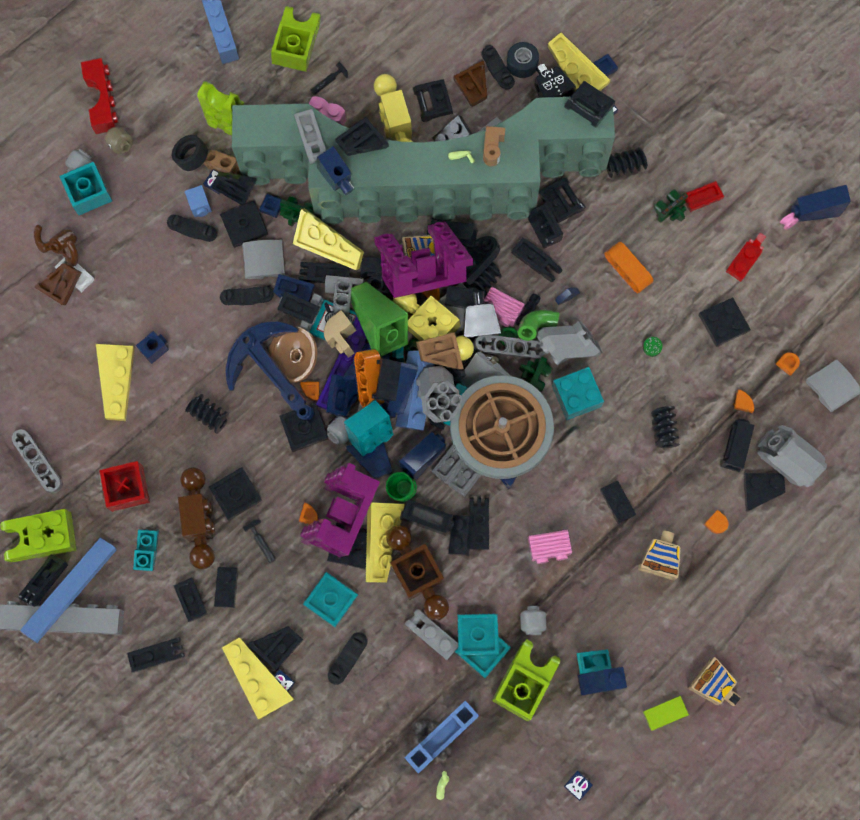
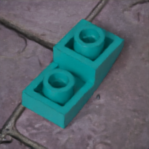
M138 530L133 570L154 571L159 530Z

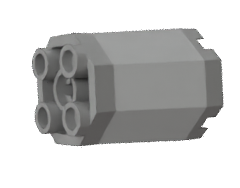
M580 321L573 326L544 327L536 335L542 343L540 345L546 354L550 352L551 358L556 365L564 363L568 359L598 357L603 353L597 340H594L592 337V333Z
M443 366L424 368L416 380V384L419 386V391H417L418 397L422 400L423 413L433 422L453 420L462 403L459 390L454 387L453 375Z
M781 425L778 427V431L773 429L768 431L758 442L760 451L758 450L757 454L790 483L799 487L813 485L815 480L827 468L825 457L821 452L796 434L790 427Z

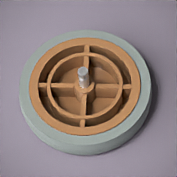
M501 375L482 379L465 390L461 395V408L454 419L450 420V435L457 454L467 466L486 477L509 479L529 472L544 459L553 440L554 421L550 406L538 389L522 379Z

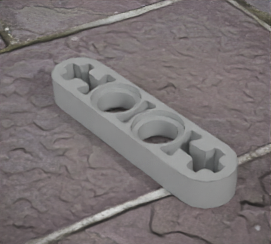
M494 335L477 336L473 340L474 349L482 353L531 359L541 358L545 354L540 346L542 344L540 341H526ZM483 339V342L485 343H492L491 346L486 345L482 348V345H480L478 342ZM499 340L505 344L503 351L498 350L496 347V343ZM516 343H520L523 346L521 353L515 351L514 345ZM536 345L537 349H540V352L537 354L535 351H528V348H534Z
M22 429L15 431L12 435V442L43 488L49 493L59 492L63 486L62 480L32 436ZM20 435L24 436V440L28 444L27 446L19 441ZM36 449L37 455L33 459H29L27 457L28 451ZM41 464H46V472L39 474L37 471L38 467ZM47 477H50L55 482V488L49 487L51 484L46 479Z

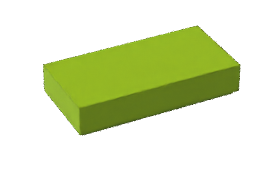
M681 696L643 711L651 731L689 715Z

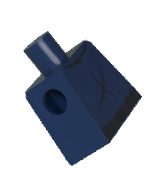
M334 146L317 157V169L334 191L340 188L345 195H348L355 189L350 183L351 172Z

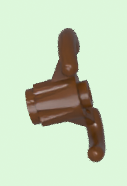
M35 226L34 240L39 251L46 253L51 250L63 255L67 264L73 267L78 264V252L74 245L77 237L73 231L64 229L52 237L50 241L43 243L41 239L42 226Z

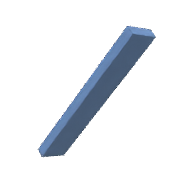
M99 538L20 631L38 643L116 552V548L102 538Z

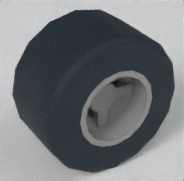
M519 42L510 47L507 53V68L513 76L527 78L536 72L539 64V52L533 44Z

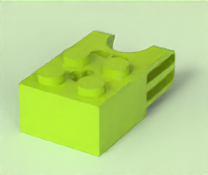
M286 6L271 50L272 64L307 72L320 26V14L312 13L307 21L299 22L294 19V8Z
M204 81L197 96L207 124L212 128H220L228 135H232L233 105H244V102L240 100L239 95L232 92L229 95L219 92L213 84Z
M66 509L6 520L0 523L2 531L7 533L17 532L20 536L19 544L15 548L5 551L4 561L18 562L47 557L51 554L57 555L77 551L72 513ZM53 530L54 533H52L51 537H49V533Z
M528 639L521 644L492 699L494 703L525 721L532 719L560 664V658L555 655L549 658L543 667L533 665L530 660L533 644ZM521 687L524 696L519 697L516 690Z

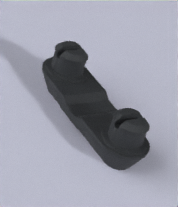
M486 45L481 55L488 70L501 88L505 90L511 89L515 84L513 76L503 63L497 50L492 45Z
M172 214L167 220L169 229L194 239L211 242L218 235L214 227L179 215Z
M267 286L227 289L221 292L220 301L228 306L254 305L271 301L274 297V292Z
M361 632L354 633L346 643L328 672V680L332 684H341L356 664L368 643L365 634Z

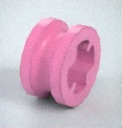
M794 212L788 214L780 221L781 224H784L785 230L791 228L799 221L798 218L794 217Z

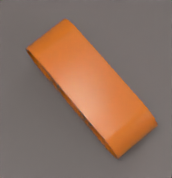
M619 241L604 253L608 262L636 293H640L654 282L651 274L622 242Z
M376 349L359 351L354 356L359 401L363 407L376 400L372 399V394L375 395L377 392L380 365L377 364V360H380V354ZM376 400L379 405L384 403V401Z

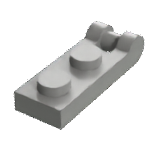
M310 109L294 114L309 163L313 164L316 163L317 157L324 153L326 149L313 110ZM319 147V152H312V149Z
M416 609L414 616L405 622V625L445 660H448L458 648V643L419 609ZM420 620L425 623L421 629L416 626Z

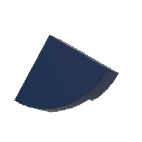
M577 287L567 288L556 297L555 301L558 305L563 304L580 294V291Z

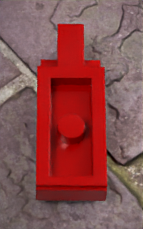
M759 233L755 240L750 238L726 272L742 282L763 252L764 247L761 244L766 236Z

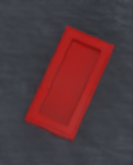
M717 181L687 192L688 198L685 199L689 211L692 212L722 200L724 195Z

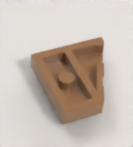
M455 332L416 342L421 361L455 369H464Z

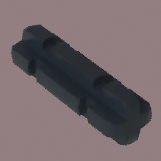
M533 293L530 296L529 301H527L516 321L517 326H519L525 315L536 309V305H538L541 299L539 295Z

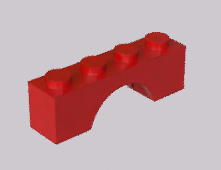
M102 58L80 62L83 79L87 86L100 91L99 101L94 107L89 109L91 127L95 134L105 133L109 129L116 127V123H119L117 113L113 109V107H116L115 99L111 96L110 92L113 91L111 80H108V75H110L109 66L104 64Z

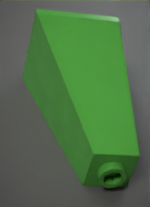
M367 282L351 288V304L371 349H376L380 357L407 345L408 313Z

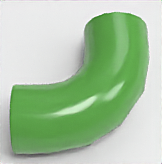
M536 310L528 313L519 324L518 336L523 340L530 341L536 337L537 329L557 327L560 312Z

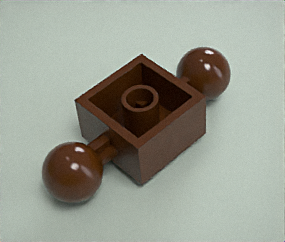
M191 467L186 469L180 478L182 487L189 491V496L178 497L182 536L189 542H195V547L192 548L189 555L191 564L197 569H207L215 560L214 550L206 542L208 539H213L212 533H215L214 521H211L210 514H213V507L208 498L206 499L200 492L206 482L205 474L199 468Z
M402 525L391 527L386 535L387 544L392 549L399 550L402 556L390 562L408 599L411 600L422 594L425 598L423 606L425 615L432 620L443 619L448 614L449 604L443 596L435 594L433 587L443 583L444 577L426 544L412 550L409 545L411 542L410 531ZM415 568L418 570L422 569L420 576L413 575Z

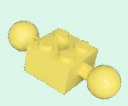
M382 74L375 79L374 90L381 97V102L378 103L381 122L384 123L385 136L394 141L413 142L410 140L412 139L411 119L402 90L396 91L397 83L391 75Z
M415 294L397 298L393 297V302L404 311L413 314L408 320V331L420 341L456 332L461 327L460 319L432 296L422 306L417 304ZM458 336L456 340L461 360H467L473 354L474 345L469 338Z

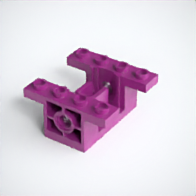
M436 222L435 224L428 225V233L434 240L435 256H430V249L425 248L411 251L410 258L404 255L402 244L398 243L392 233L374 237V243L381 253L382 279L394 298L466 282V266L473 265V258L446 222Z
M351 463L340 466L336 470H332L331 473L328 472L324 480L326 484L324 489L329 492L335 491L354 500L355 503L352 504L339 497L333 498L325 517L345 525L344 529L331 524V521L325 518L318 521L314 520L313 523L304 526L300 534L302 537L301 543L306 545L312 544L338 557L349 555L380 482L356 471V466Z

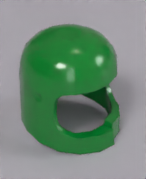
M396 472L388 478L386 491L391 498L406 502L415 496L417 484L410 475L404 472Z

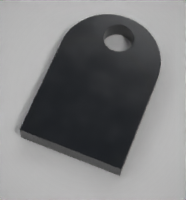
M492 236L481 237L475 241L474 248H466L473 258V265L466 266V282L463 283L471 285L498 256L500 245Z

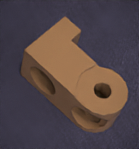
M486 126L483 161L487 166H496L500 161L501 152L498 144L499 142H504L505 128Z
M210 150L203 163L207 168L218 172L237 175L240 172L235 157L215 150Z

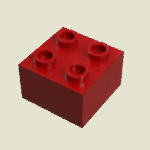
M138 461L99 470L106 508L113 512L150 503L143 465Z

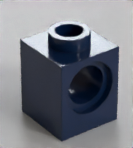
M154 331L136 345L151 364L169 350L165 345L168 343L161 334L157 336ZM157 343V348L151 350V345Z

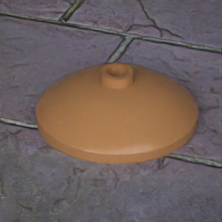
M297 326L294 327L299 329L298 333H288L274 337L269 348L270 356L290 383H298L307 378L317 361V345L314 337L306 329Z

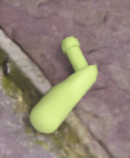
M468 150L450 152L448 154L450 160L467 156L471 163L475 162L471 152Z
M446 771L442 772V777L437 785L436 798L438 800L444 799L445 787L449 782Z

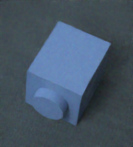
M202 185L185 191L194 217H203L212 212Z

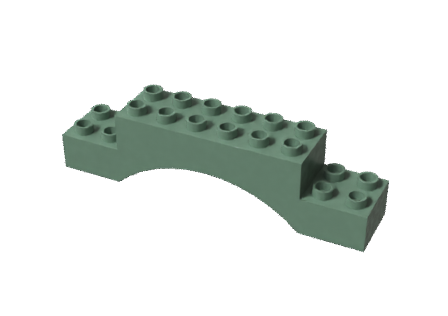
M570 97L536 98L515 115L493 126L505 128L504 142H499L498 144L501 152L500 161L496 166L491 167L487 166L483 161L486 130L465 137L435 142H401L385 139L389 143V147L386 149L347 156L335 139L350 128L326 117L310 104L233 105L232 149L241 175L256 178L255 185H266L270 182V179H284L290 184H302L308 178V188L315 216L321 218V221L326 224L342 223L345 217H358L360 222L376 223L381 220V217L396 216V220L399 222H414L418 219V216L433 215L436 221L437 219L451 221L455 218V215L470 214V218L473 220L483 221L490 219L492 214L506 213L510 219L521 220L529 217L530 211L536 208L540 187V172L547 178L560 177L565 171H579V175L583 177H594L599 175L601 171L606 170L615 140L614 113L612 107L598 127L595 128L591 125V122L573 110H568L564 107ZM578 101L576 102V104H578L579 106L583 107L584 109H586L587 111H589V112L592 113L593 115H595V116L597 115L596 113H594L593 111H591L590 109H588L587 107H585L584 105H582V104L579 103ZM310 109L313 110L326 151L334 146L351 172L350 183L355 189L350 194L345 195L340 188L334 191L317 169V161L313 164L309 163L294 114ZM319 147L312 149L313 153L320 151ZM468 150L471 152L475 162L471 163L467 156L450 160L448 154L450 152Z

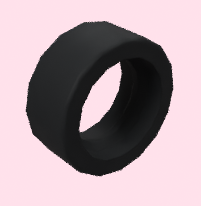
M187 135L174 145L171 154L172 160L182 170L193 171L205 162L208 148L196 135ZM196 147L194 153L187 159H184L185 154L191 148Z

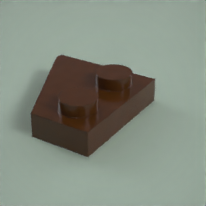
M483 60L454 75L453 80L471 107L487 99L485 63Z
M63 263L55 272L47 275V279L37 283L34 288L61 305H66L82 272L67 263Z

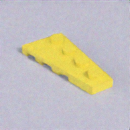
M562 33L558 34L548 43L547 47L561 70L575 84V91L583 81H586L599 91L610 83V79Z
M305 208L301 209L293 244L354 270L360 269L364 251Z
M96 344L105 418L107 420L126 421L135 348L124 345Z
M371 502L367 511L366 582H387L391 567L390 562H392L393 558L391 556L393 549L387 544L386 535L391 527L401 524L400 516L401 511H404L405 504Z
M241 638L222 647L258 720L295 700Z

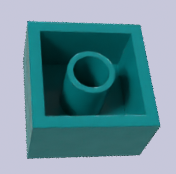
M94 161L59 176L72 207L79 216L112 202V198Z
M589 367L553 381L552 388L566 421L601 408L604 403Z
M376 400L344 421L349 441L362 456L373 452L377 446L387 442L394 435L388 413Z

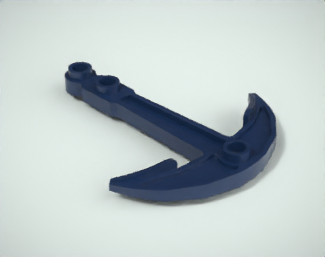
M265 322L243 332L236 339L228 354L226 381L229 391H234L237 378L243 369L241 363L250 355L279 389L281 396L291 409L297 411V416L302 420H310L314 414L313 408L306 405V399L289 382L262 344L271 336L279 337L288 333H298L299 329L282 322ZM247 337H249L250 340H249V342L246 344V343H245V339H246ZM292 394L295 396L293 401L290 400ZM305 408L306 414L302 415L301 411Z

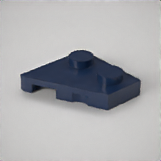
M279 274L273 292L280 299L287 292L310 302L315 285Z
M335 374L331 376L326 413L345 417L349 413L351 405L357 400L358 387L342 381L343 376Z
M381 443L373 452L367 453L364 456L353 445L346 446L347 451L374 479L393 473L384 443Z

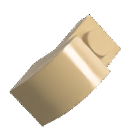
M340 310L327 321L324 327V337L330 347H336L340 354L345 353L348 358L354 354L344 339L353 334L356 329L342 310Z

